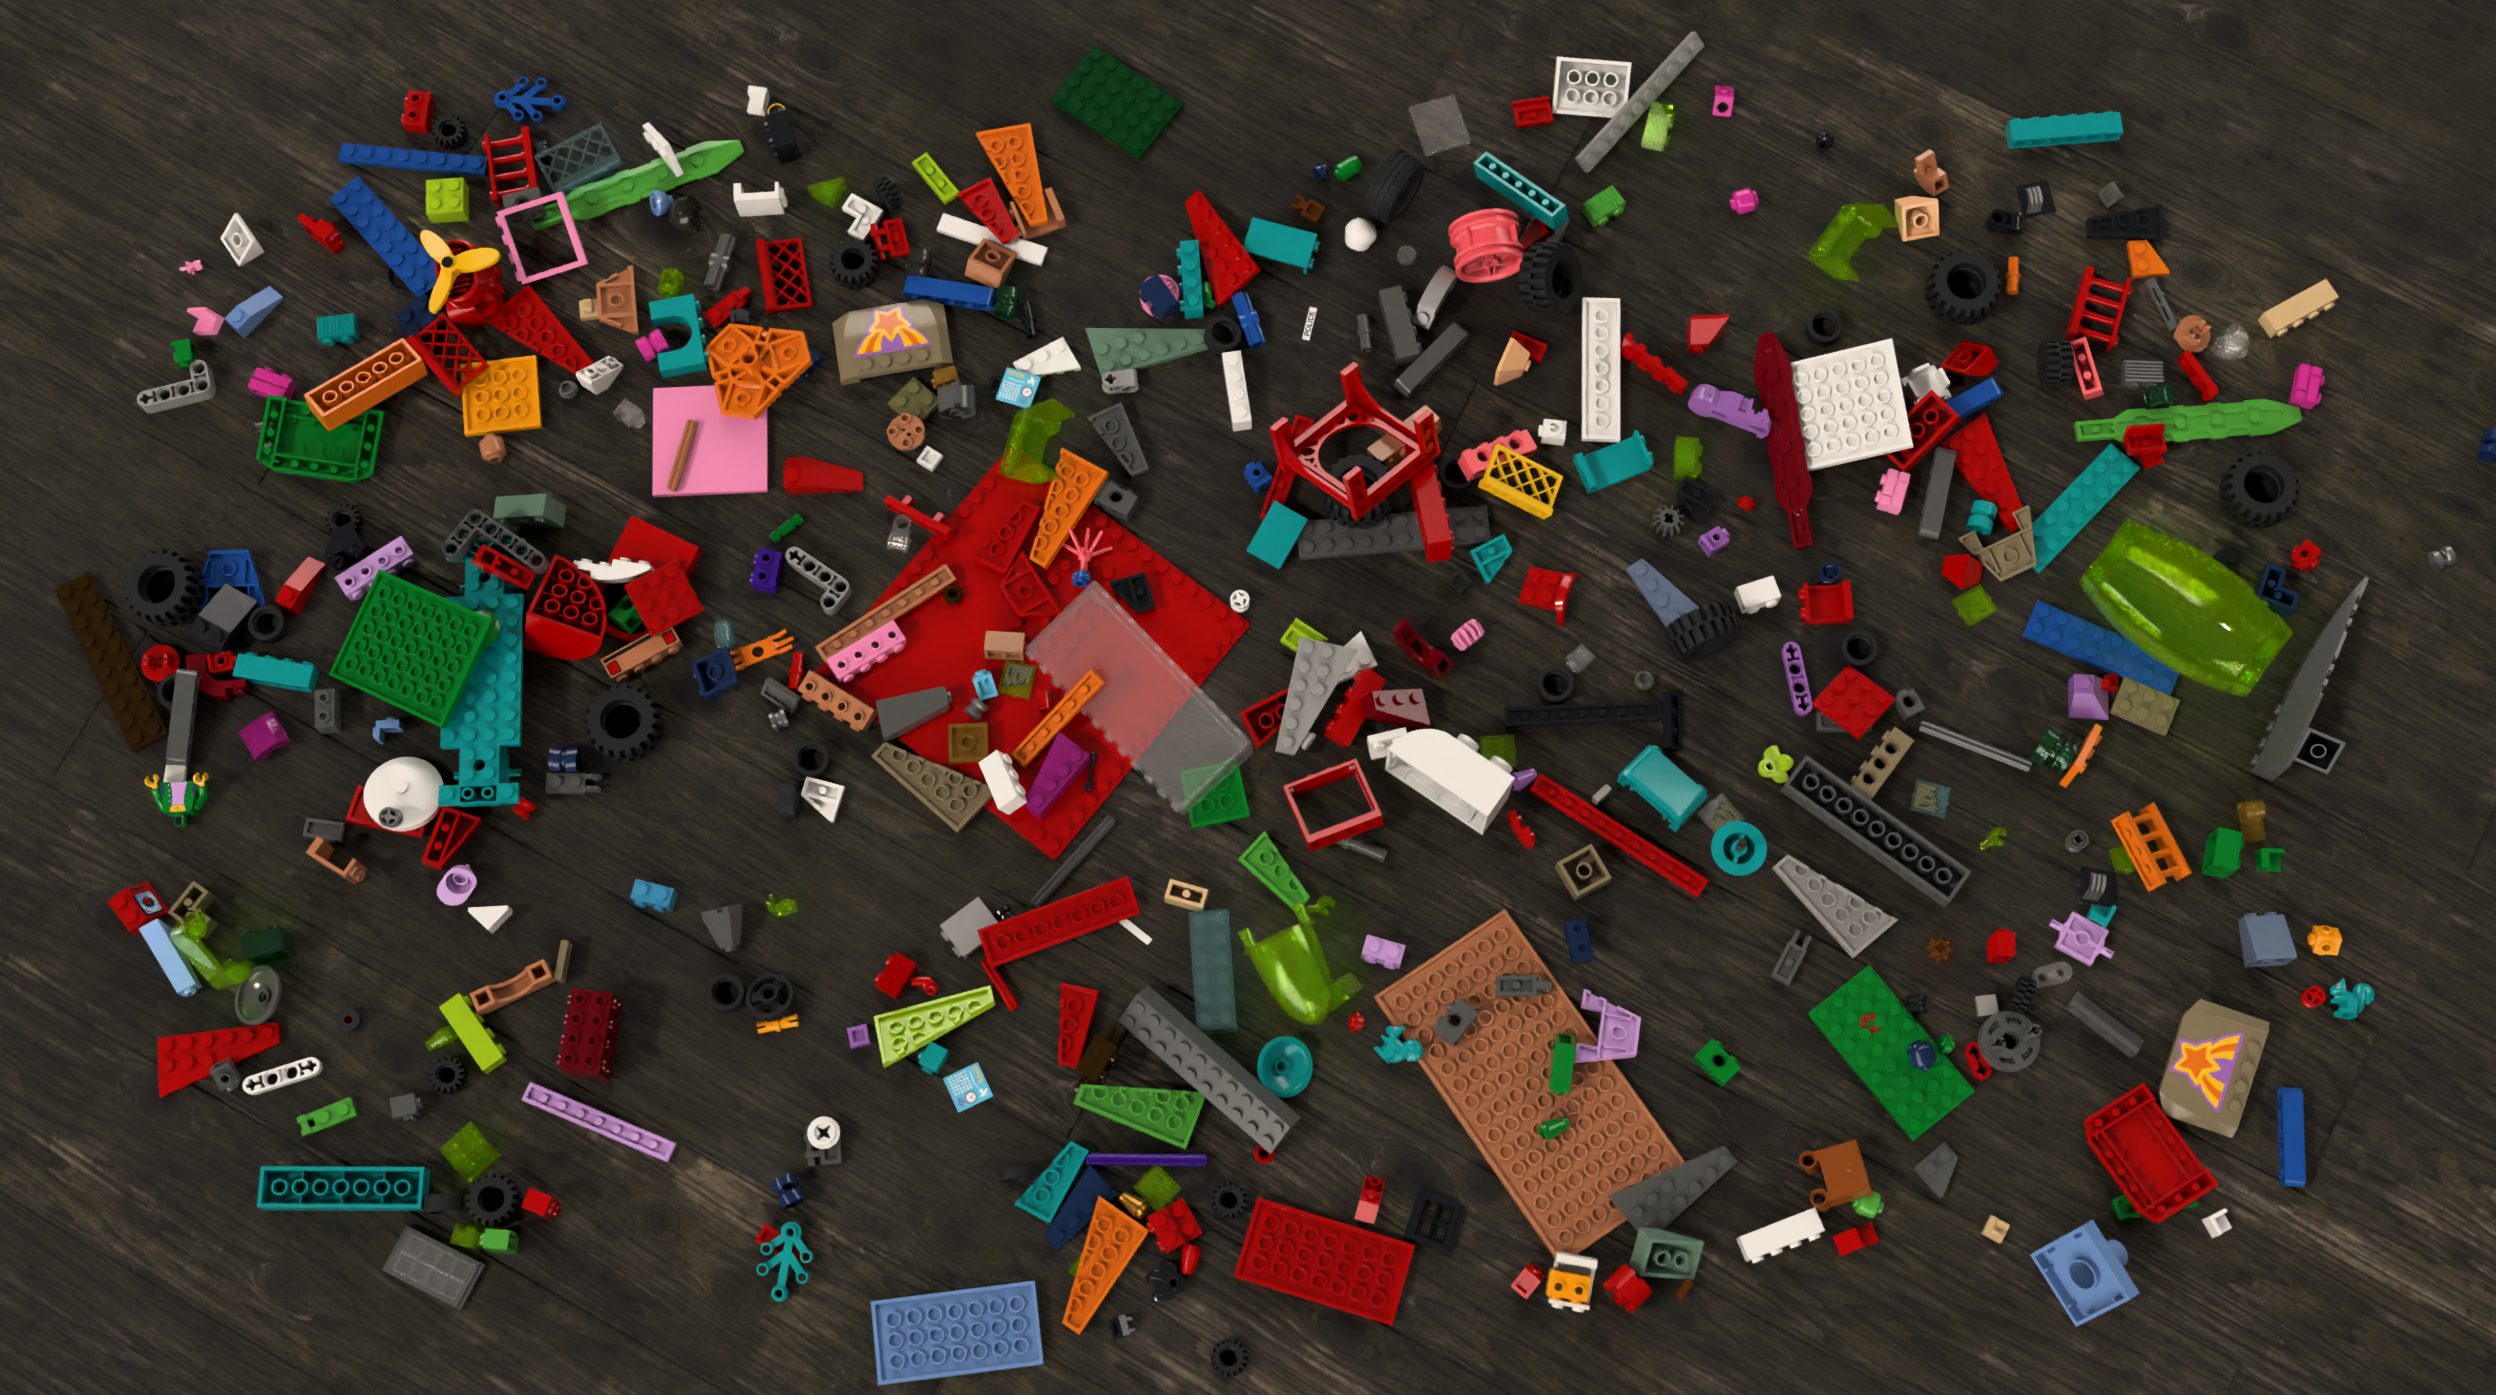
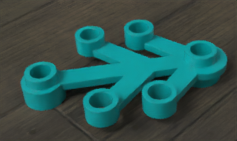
M793 1221L785 1223L781 1228L779 1236L770 1242L763 1243L760 1247L763 1255H769L774 1251L775 1247L785 1242L783 1251L766 1263L759 1264L756 1268L757 1273L764 1276L770 1272V1269L781 1262L777 1286L771 1292L772 1298L777 1302L784 1301L789 1296V1288L786 1286L789 1265L797 1274V1282L803 1284L810 1279L809 1273L803 1269L792 1252L793 1244L801 1253L800 1260L803 1263L811 1262L814 1255L812 1251L807 1249L800 1238L802 1234L800 1225ZM789 1228L793 1229V1236L788 1234ZM765 1245L770 1247L769 1252L764 1250ZM805 1253L810 1255L809 1260L804 1259ZM762 1265L766 1267L765 1273L760 1270ZM801 1273L806 1275L805 1281L800 1279ZM777 1290L782 1291L781 1297L776 1295Z

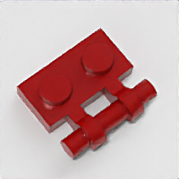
M902 218L883 221L882 229H878L877 223L870 224V235L874 239V250L876 255H878L879 261L886 260L885 252H890L891 258L910 255ZM881 236H886L888 244L882 245Z

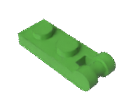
M348 1097L309 1114L301 1115L296 1119L298 1125H301L302 1130L300 1132L302 1137L306 1138L358 1117L353 1099ZM314 1120L316 1126L310 1127L309 1122Z

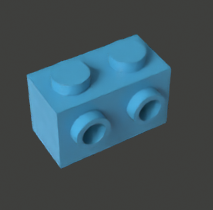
M636 879L630 898L636 906L642 908L649 906L653 907L655 911L665 913V911L673 912L678 893L674 888Z

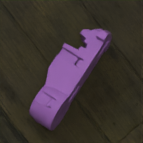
M1701 384L1695 388L1688 401V407L1695 414L1724 421L1755 433L1758 438L1762 439L1768 436L1771 430L1772 423L1768 416V410L1764 409L1762 413L1758 412L1755 414V410L1751 409L1754 399L1744 398V395L1736 392L1719 391L1714 386Z

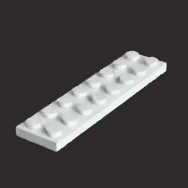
M1582 298L1581 441L1620 442V298Z

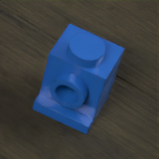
M1260 461L1256 464L1251 462L1245 467L1244 478L1256 494L1271 485L1272 476L1268 474ZM1257 472L1260 473L1259 476H1255L1254 474Z

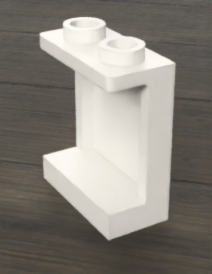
M775 182L774 192L744 193L741 183L734 184V203L740 217L784 214V207H787V196H785L784 188L780 187L779 182Z
M1556 1251L1553 1268L1588 1274L1592 1278L1588 1302L1582 1301V1305L1570 1303V1299L1562 1298V1301L1549 1299L1550 1296L1548 1295V1303H1552V1307L1559 1309L1569 1306L1576 1312L1584 1313V1310H1590L1591 1292L1595 1269H1597L1598 1263L1597 1258Z

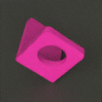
M1715 86L1713 115L1731 116L1734 88ZM1721 102L1728 104V109L1724 112L1719 111L1717 108Z

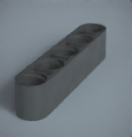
M1456 322L1452 323L1397 378L1393 386L1406 398L1411 397L1465 343L1470 334Z
M1939 446L1935 449L1918 529L1919 536L1936 540L1939 537L1956 450Z
M178 668L176 672L166 753L167 764L188 766L190 762L200 672L197 670Z

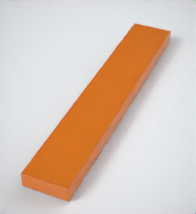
M1090 669L1011 755L1024 768H1027L1106 682L1093 669Z

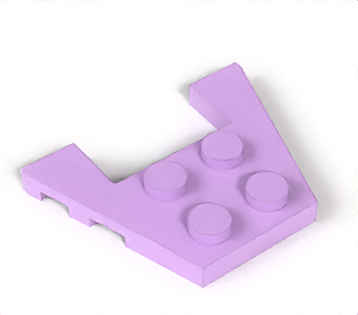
M1584 989L1581 1008L1601 1012L1597 1047L1577 1043L1574 1063L1635 1057L1637 1054L1641 1017L1620 1006L1616 1007L1608 1003L1603 997L1600 996L1599 998L1591 994V991Z

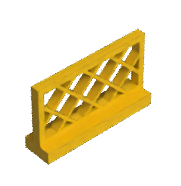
M1496 444L1484 477L1480 480L1478 487L1541 519H1545L1553 513L1554 509L1552 506L1563 476L1500 444ZM1499 451L1505 453L1507 461L1500 463L1497 456ZM1516 459L1521 461L1524 469L1516 471L1513 461ZM1509 463L1512 474L1505 476L1501 465ZM1493 468H1498L1501 478L1495 479L1490 476ZM1529 469H1537L1540 477L1533 480ZM1525 471L1529 482L1522 484L1518 473ZM1514 476L1517 486H1509L1506 478ZM1551 476L1556 479L1553 487L1549 488L1545 477ZM1541 479L1545 490L1538 492L1534 482ZM1530 484L1534 494L1527 495L1523 486ZM1547 493L1549 498L1548 504L1541 501L1539 494Z

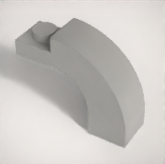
M1443 265L1435 273L1419 301L1417 311L1412 320L1413 323L1426 330L1431 328L1442 302L1456 284L1458 277L1455 270Z

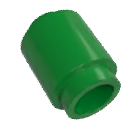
M1355 155L1353 157L1349 156L1335 165L1334 174L1338 180L1345 182L1360 172L1362 164Z

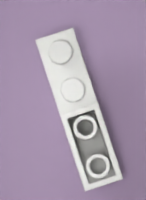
M620 557V560L613 559L612 566L606 562L593 564L592 560L581 558V561L574 560L577 569L583 573H589L591 579L597 583L616 584L631 582L655 570L649 562L639 561L638 563H633L631 559Z

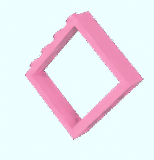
M563 191L497 212L498 216L495 217L497 225L503 229L504 234L501 235L505 246H509L511 252L508 253L511 263L516 265L517 271L514 272L517 281H521L522 285L589 264ZM557 199L578 261L526 277L505 216Z

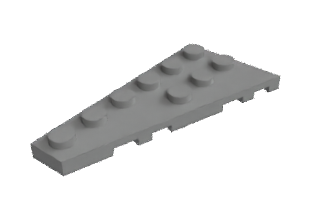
M1304 637L1299 638L1275 752L1295 755L1357 652V649Z
M1790 855L1785 856L1772 868L1852 959L1898 921V919L1885 914L1878 907L1870 905L1864 899L1839 884L1831 882L1822 874L1809 869L1807 865Z

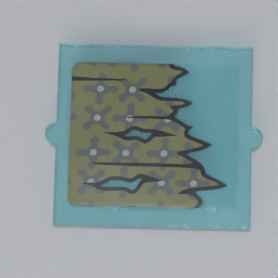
M1917 779L1914 792L1911 794L1913 798L1910 811L1944 819L1946 808L1950 804L1948 799L1951 788Z

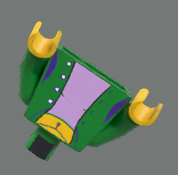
M197 772L193 776V781L161 782L160 785H157L159 776L156 774L153 775L155 782H151L148 776L145 778V784L148 787H152L150 789L161 812H164L169 817H174L175 827H186L187 817L197 816L209 798L208 787L205 783L209 778L207 773L202 775L203 779L199 777V772Z

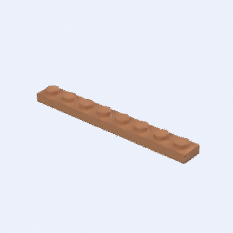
M944 564L815 646V649L825 664H827L826 660L890 621H895L956 582V578L948 566Z

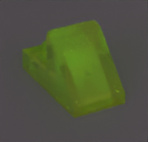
M1350 972L1337 979L1334 985L1320 995V998L1333 1012L1364 987L1353 973Z

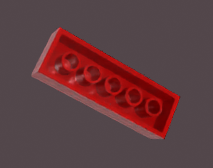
M1405 445L1406 458L1414 451ZM1433 460L1408 479L1427 563L1450 559L1451 551H1454L1453 530H1449L1450 517L1448 513L1445 514L1446 501L1445 497H1441L1442 485L1441 481H1437L1438 468L1436 464L1433 465Z

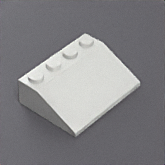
M1556 57L1552 113L1612 118L1628 101L1631 62Z

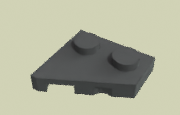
M1943 1142L1915 1166L1913 1170L1935 1195L1941 1199L1945 1194L1958 1157Z

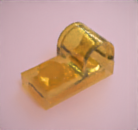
M2263 800L2238 803L2237 809L2244 843L2266 840L2262 820L2266 815Z

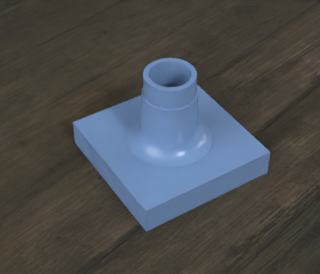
M2093 1219L2030 1254L2076 1327L2131 1300L2140 1293L2123 1267L2128 1261V1253L2125 1247L2116 1240L2106 1241Z

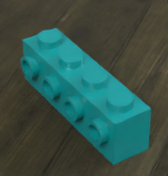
M1198 240L1180 241V248H1176L1177 260L1181 259V265H1177L1178 277H1182V283H1179V294H1183L1184 299L1180 300V309L1184 311L1185 319L1204 318Z

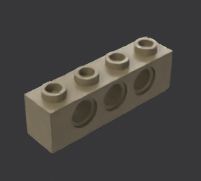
M1896 727L1891 732L1889 730L1886 731L1881 738L1884 741L1880 747L1878 745L1875 746L1870 753L1873 756L1869 762L1865 760L1859 768L1862 771L1858 777L1854 775L1848 785L1870 800L1914 742L1912 738ZM1887 746L1894 749L1893 754L1886 751ZM1875 762H1881L1883 769L1877 768ZM1863 777L1871 778L1872 784H1867Z

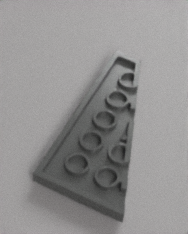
M1722 1145L1701 1154L1697 1158L1685 1161L1681 1165L1669 1168L1607 1196L1637 1232L1639 1227L1663 1230L1738 1161Z

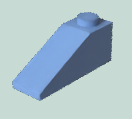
M269 286L238 304L225 317V321L245 339L284 298Z

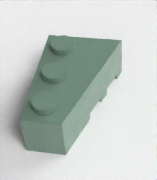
M548 494L499 496L495 500L493 519L506 527L516 525L564 528L566 506Z

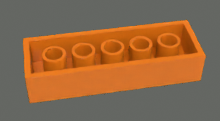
M402 338L304 394V397L311 412L330 432L428 375L423 359Z

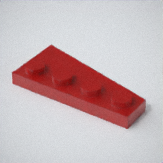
M991 177L957 193L958 197L1002 245L1020 238Z
M1628 332L1624 337L1620 351L1623 357L1635 362L1641 370L1652 374L1655 380L1666 384L1672 392L1682 395L1687 388L1688 382L1672 368H1665L1658 356H1651L1646 351L1647 347L1642 343L1638 345L1632 340L1634 336Z
M1061 982L1058 1064L1075 1069L1083 1056L1100 992Z

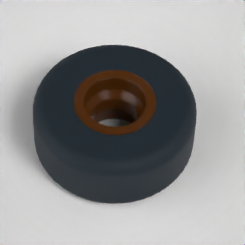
M345 1008L339 1012L336 1022L342 1031L352 1033L360 1028L362 1016L353 1008ZM352 1017V1022L348 1024L346 1019Z

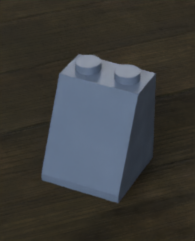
M2267 912L2263 916H2257V913H2247L2238 920L2245 968L2285 966L2297 958L2284 914L2277 915L2276 912Z

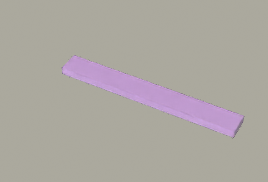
M533 1082L529 1083L522 1098V1101L668 1163L677 1146L676 1143Z

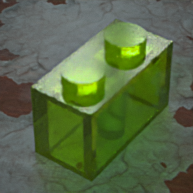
M1676 436L1674 442L1673 479H1684L1686 476L1696 480L1698 474H1701L1702 463L1699 462V456H1702L1703 447L1699 445V438Z

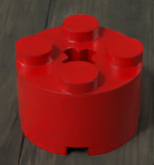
M1622 1264L1602 1285L1609 1293H1613L1612 1299L1619 1306L1624 1304L1625 1309L1633 1314L1650 1297L1652 1290L1642 1278L1639 1279L1635 1275L1636 1272L1633 1269Z

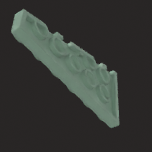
M1085 328L1101 379L1104 373L1108 371L1135 369L1137 371L1208 349L1204 342V329Z

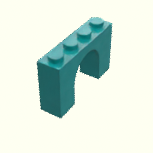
M694 294L649 302L651 320L655 327L682 323L692 329L691 339L683 348L657 354L659 369L663 378L708 370V351L705 352L704 348L707 345V340L701 330L704 328L703 318L699 317L701 305L700 301L695 299Z

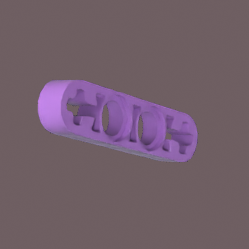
M1787 642L1783 646L1781 654L1793 708L1797 715L1806 716L1811 712L1813 706L1801 650L1797 643ZM1789 647H1791L1792 650H1795L1792 661H1790L1791 654L1789 652H1786ZM1790 666H1798L1800 668V673L1792 674L1790 672ZM1795 684H1802L1804 691L1802 693L1796 692L1794 690ZM1806 696L1803 698V704L1808 706L1805 711L1798 707L1801 704L1800 698Z

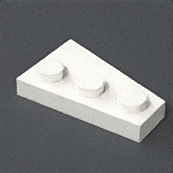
M649 122L642 125L645 131L643 136L646 141L651 143L655 151H658L676 177L682 175V169L670 144Z
M1063 337L1013 362L1016 370L1039 377H1045V375L1054 373L1063 374L1065 371L1081 370L1080 365Z

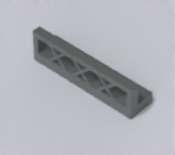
M2077 991L2064 1007L2129 1058L2135 1056L2140 1051L2139 1047L2144 1042L2142 1039Z

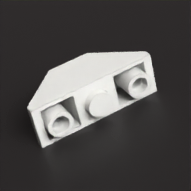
M607 356L578 371L576 377L583 387L597 395L609 388L624 365L618 362L617 359Z

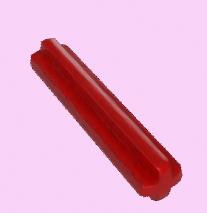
M987 958L983 959L981 965L1008 1009L1013 1011L1018 1008L1019 1004L997 968H990Z

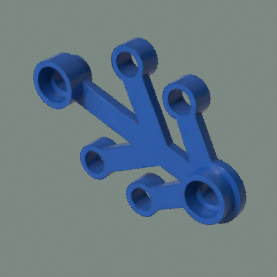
M520 77L517 85L509 91H499L494 97L496 106L507 109L517 123L523 122L525 115L523 111L517 110L513 104H520L536 124L543 121V115L531 105L552 106L557 112H562L567 107V103L561 95H555L553 98L534 97L541 90L547 89L548 83L545 78H538L536 85L522 96H515L522 89H527L530 86L528 78Z

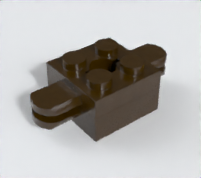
M1115 1024L1105 1039L1097 1034L1095 1035L1075 1068L1077 1075L1081 1078L1072 1094L1076 1096L1080 1084H1085L1086 1081H1088L1086 1085H1100V1083L1103 1085L1109 1076L1108 1070L1111 1066L1115 1067L1120 1058L1117 1045L1123 1037L1125 1030L1120 1029L1112 1043L1110 1041L1118 1029V1026Z

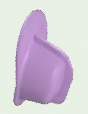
M469 864L453 866L440 881L437 887V896L444 904L455 906L464 903L476 887L477 879Z

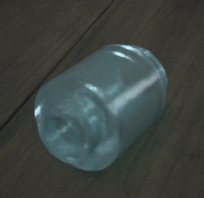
M728 620L715 622L713 631L716 647L731 649L735 645L733 626Z

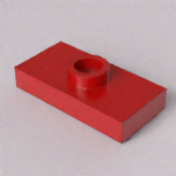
M1513 330L1510 338H1514L1530 352L1529 359L1541 363L1548 344Z

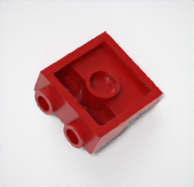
M303 213L297 217L306 232L334 255L345 248L346 243L341 239L343 236L337 231L338 228L332 222H325L322 218L317 221L312 216L307 217Z
M1183 1198L1147 1217L1149 1222L1145 1223L1150 1233L1157 1235L1159 1240L1155 1242L1160 1251H1165L1167 1255L1184 1246L1185 1243H1189L1203 1235Z

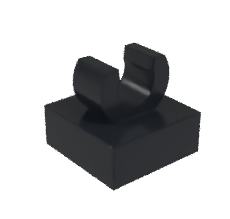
M1124 1314L1109 1320L1114 1340L1122 1339L1135 1331V1328L1129 1329L1127 1323L1133 1320L1132 1317H1126Z

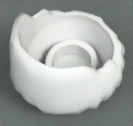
M1356 218L1351 220L1345 227V243L1353 250L1366 251L1376 239V227L1369 220Z

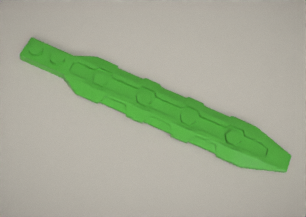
M740 140L705 141L675 154L683 172L678 177H676L664 159L660 157L643 166L618 172L615 176L579 186L565 198L573 219L590 220L604 215L607 211L640 202L641 199L649 197L652 190L668 192L676 189L677 186L693 180H701L715 175L743 155L744 150ZM558 202L545 206L547 215L537 219H530L535 232L564 221Z
M2268 399L2244 400L2238 403L2221 404L2217 402L2187 407L2178 405L2161 409H2127L2113 419L2077 421L2073 425L2076 442L2115 439L2124 443L2123 435L2127 426L2148 425L2152 423H2164L2163 436L2165 442H2188L2193 439L2212 438L2214 440L2226 439L2231 436L2249 435L2252 437L2272 435L2301 422L2302 416L2300 407Z

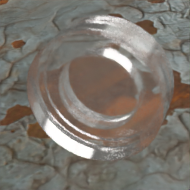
M1402 246L1397 253L1399 263L1402 265L1414 263L1416 259L1415 249L1411 246Z

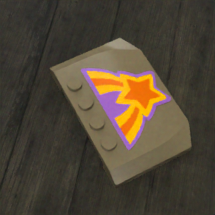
M921 299L849 311L832 323L842 385L859 383L860 379L929 367H935V370L954 365L944 304Z
M2198 999L2182 1015L2158 1089V1097L2160 1098L2163 1113L2168 1117L2233 1138L2238 1129L2269 1032V1022L2203 999Z

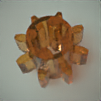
M1939 937L1937 941L1931 939L1929 942L1932 946L1925 948L1930 954L1928 958H1934L1936 963L1940 961V958L1946 961L1948 959L1946 953L1952 952V949H1948L1949 941H1942V937ZM1937 946H1939V950H1942L1941 953H1938V950L1935 949Z

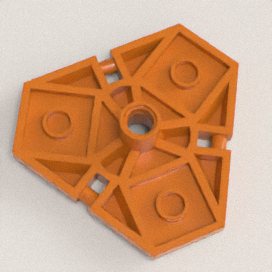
M729 323L705 347V350L708 351L711 374L716 381L714 386L720 410L725 417L756 420L767 410V407L772 405V402L776 401V398L782 395L781 392L784 389H788L790 384H793L795 379H798L799 375L803 374L813 364L807 339L803 331L769 328L767 332L763 327Z

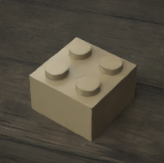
M1592 844L1560 860L1555 866L1556 871L1574 901L1609 884L1611 880L1609 872Z

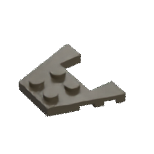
M2029 505L2012 512L2021 531L1990 546L1982 547L1975 530L1959 537L1960 542L2000 582L2037 566Z

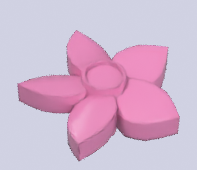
M200 260L186 261V266L179 268L180 271L187 270L188 273L192 272V274H196L195 271L203 269Z

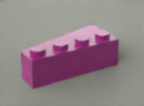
M1061 732L1058 733L1026 798L1027 803L1024 804L1025 808L1040 821L1091 762L1090 755Z

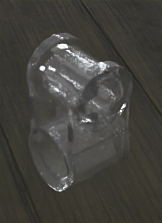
M901 514L894 519L887 542V550L896 549L907 554L913 531L912 522L907 515ZM902 522L908 523L907 527L903 529L899 528V525Z

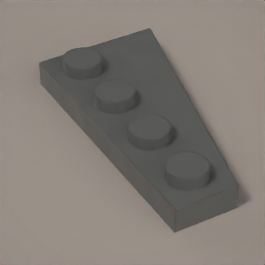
M1122 402L1087 417L1132 478L1150 471Z

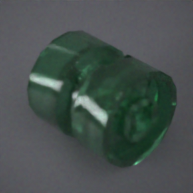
M1012 286L997 287L993 315L1005 320L1016 319L1018 315L1017 304L1020 301L1021 294L1020 290Z

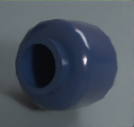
M1924 1039L1909 1044L1910 1048H1908L1906 1053L1912 1067L1915 1069L1921 1068L1922 1071L1931 1069L1933 1067L1932 1064L1937 1059L1932 1044L1924 1041Z

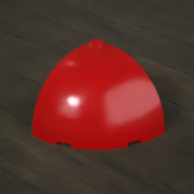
M555 554L526 614L524 648L558 659H584L595 654L602 644L607 623L605 602L599 588L587 573L584 574L581 570L577 569L576 564Z

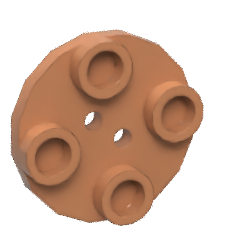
M2186 316L2179 322L2174 332V338L2185 351L2189 349L2191 353L2200 352L2207 347L2210 341L2211 326L2200 316Z
M902 413L893 419L887 429L890 443L899 450H913L920 446L925 439L926 431L924 424L918 417L909 413Z

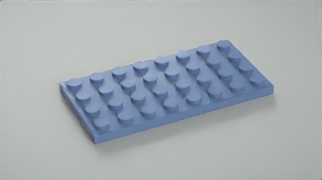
M1035 1281L871 1301L879 1386L1044 1365Z

